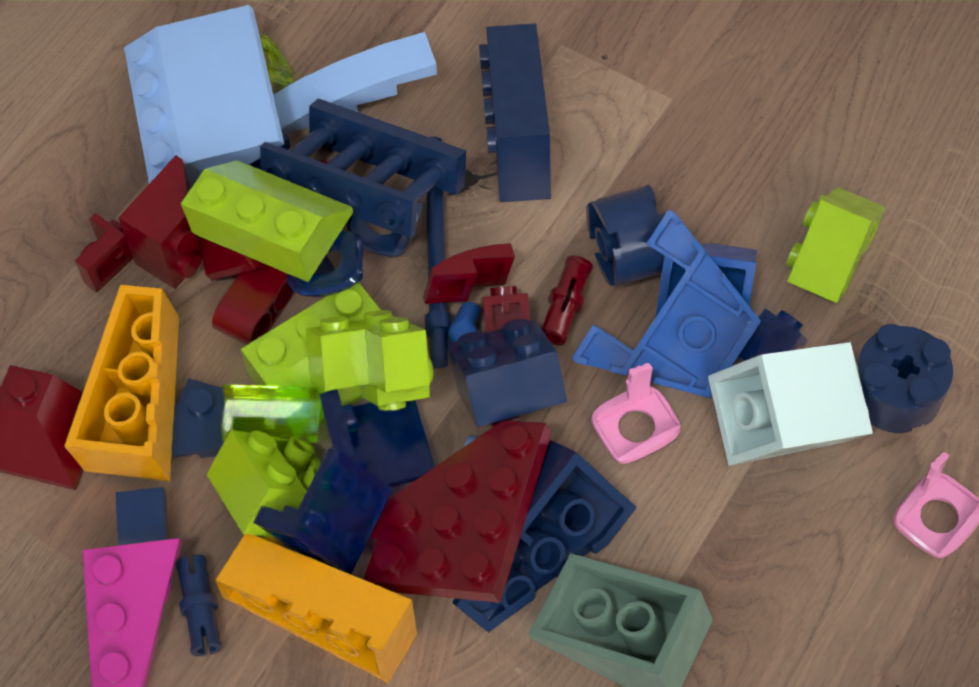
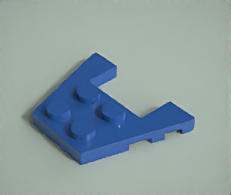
M669 209L646 244L686 269L671 295L635 349H632L596 324H593L571 359L579 364L598 367L625 376L628 375L631 368L649 363L653 367L651 382L711 398L712 393L708 376L733 365L761 323V320L676 213Z

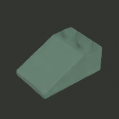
M570 553L529 632V636L532 640L623 687H682L713 622V618L699 589Z

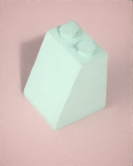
M851 342L762 354L708 376L728 466L844 443L873 434L869 410L865 403Z

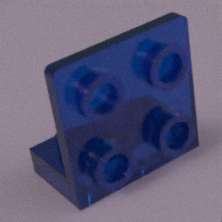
M338 389L319 393L324 419L346 499L414 482L435 467L415 400L406 401V407L402 409L380 410L378 406L371 402L354 407L351 404L342 406Z
M330 447L298 510L284 505L282 511L261 506L253 523L299 554L309 556L321 563L352 574L391 495L392 489L340 449Z

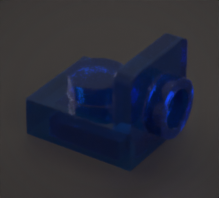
M764 309L759 316L761 323L738 357L746 361L762 354L795 350L798 345L804 347L808 340L799 332L803 324L782 309L777 316Z

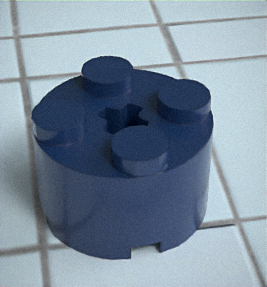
M650 185L598 198L586 206L590 239L596 238L600 251L594 253L603 277L610 286L623 285L662 273L664 255L646 243L666 213L658 214L655 195Z
M896 324L882 326L877 333L867 340L861 350L857 366L865 403L869 410L871 425L891 433L911 432L912 428L924 424L926 426L935 419L953 378L951 350L945 341L935 338L924 330L909 326H898Z

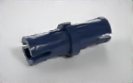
M192 555L195 574H191L188 557L185 556L176 562V569L178 570L183 599L179 602L180 612L182 616L187 618L191 644L190 651L194 656H206L203 637L207 636L210 655L222 649V642L220 641L215 611L219 606L217 596L211 593L207 558L203 555Z

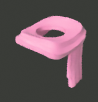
M649 363L631 368L626 380L627 391L598 406L591 417L593 428L612 458L620 464L636 461L663 448L675 440L681 432L680 422L660 391L650 386L653 367ZM633 411L647 414L655 425L652 436L642 442H631L625 439L620 434L618 428L619 422L624 415Z
M945 452L941 453L940 457H937L935 462L930 464L927 475L914 486L898 506L893 516L894 526L901 534L929 555L939 559L947 557L959 548L979 524V498L947 474L941 473L950 456ZM933 500H940L950 504L957 514L955 528L946 533H935L929 530L923 524L920 517L923 505Z

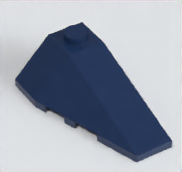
M549 440L501 602L454 598L452 604L489 633L534 600L536 591L555 577L558 578L570 553L584 557L589 552L596 554L606 547L637 507L578 453Z

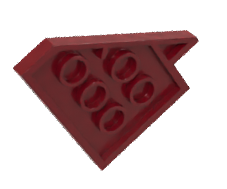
M501 421L345 528L342 536L350 545L374 547L363 580L395 593L500 603L552 434L547 424L541 422Z

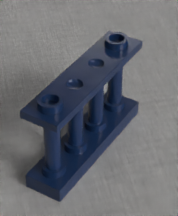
M319 98L309 106V135L289 151L267 142L260 146L262 171L351 206L353 209L352 217L408 238H412L416 234L417 202L432 187L455 195L465 187L466 150ZM321 147L339 152L327 164L309 158ZM357 160L376 166L364 178L346 172ZM395 173L414 180L402 192L383 185Z

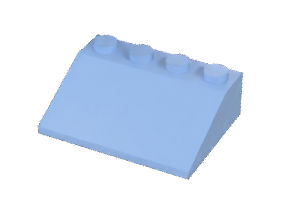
M246 5L158 26L124 47L149 184L175 155L183 159L190 187L192 188L206 168L236 160L249 165L261 158L260 146L264 142L278 147L284 145L256 17L251 6Z

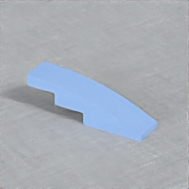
M425 32L388 42L339 60L273 94L282 135L309 128V106L318 98L358 112L357 105L398 95V84L437 75V65Z

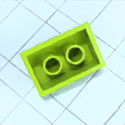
M238 160L204 169L181 202L191 231L195 235L306 282L310 281L353 213L351 206Z
M356 278L240 349L248 376L265 399L273 403L275 412L294 437H303L363 399L361 386L324 391L310 382L306 328L319 327L320 320L347 317L348 322L364 320V313L380 310Z

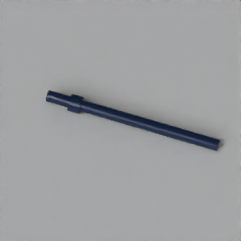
M436 136L430 137V138H433V139H436V140L442 142V139L439 138V137H436ZM432 187L426 193L428 279L431 269L445 260L444 192L435 187ZM446 303L429 304V312L424 316L426 336L429 337L430 360L433 368H444L448 365L447 337L451 325V315L447 312Z

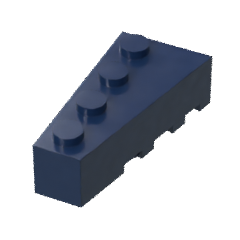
M536 23L486 27L487 44H479L481 70L489 69V71H481L483 97L491 96V98L484 99L485 124H493V127H486L488 153H496L499 201L514 202L551 199L550 131Z

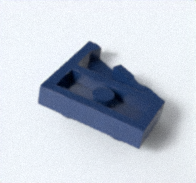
M188 378L174 409L172 458L199 454L200 458L217 456L230 430L249 433L261 431L266 433L275 413L273 403Z

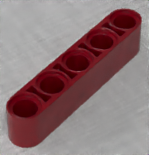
M260 262L256 270L240 273L216 307L212 319V327L246 345L250 344L269 332L303 280Z

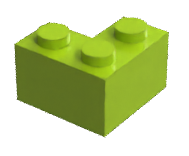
M839 187L826 196L822 194L818 202H812L803 221V226L809 228L803 244L796 242L788 257L786 266L792 270L787 282L838 303L848 289L862 254L870 247L886 207Z
M376 310L364 313V320L348 322L347 317H330L320 320L319 327L306 328L310 382L324 391L371 384L388 393L430 385L426 330L409 323L408 318L395 317L392 315V311Z

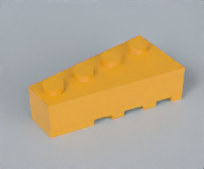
M120 285L65 443V448L86 472L170 481L179 315L162 288Z
M244 534L215 580L224 599L388 684L417 636L412 599L321 563L314 558L287 549L282 543L272 537L262 536L260 538L255 535Z

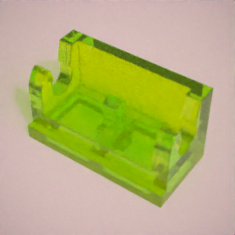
M223 385L220 432L222 441H225L230 430H237L249 433L261 431L273 437H305L307 442L317 443L321 403L317 388Z

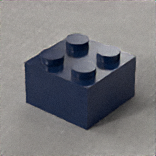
M527 319L512 320L505 323L502 329L487 333L482 331L469 332L460 336L458 341L447 344L458 393L477 427L567 402L557 351L535 319L531 321Z

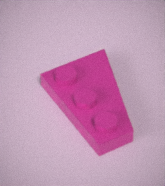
M180 538L83 550L91 687H146L159 637L160 621L165 602L168 601L172 585L170 582L176 558L179 557L182 545Z

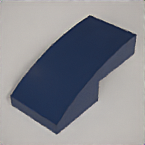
M163 487L116 492L118 546L168 540L167 495Z

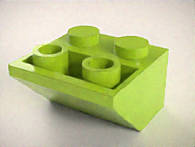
M230 430L206 474L241 532L248 535L283 539L342 507L346 500L334 482V476L325 469L314 453L315 449L313 446L298 437L285 439L269 436L261 431L249 433Z

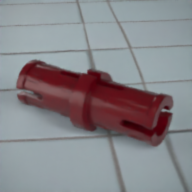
M568 256L557 287L550 290L548 296L550 306L541 329L552 345L561 346L566 343L567 334L574 316L582 310L584 304L582 294L588 276L593 269L591 262L583 257ZM568 289H571V293L568 298L565 309L563 312H561V307L563 305Z

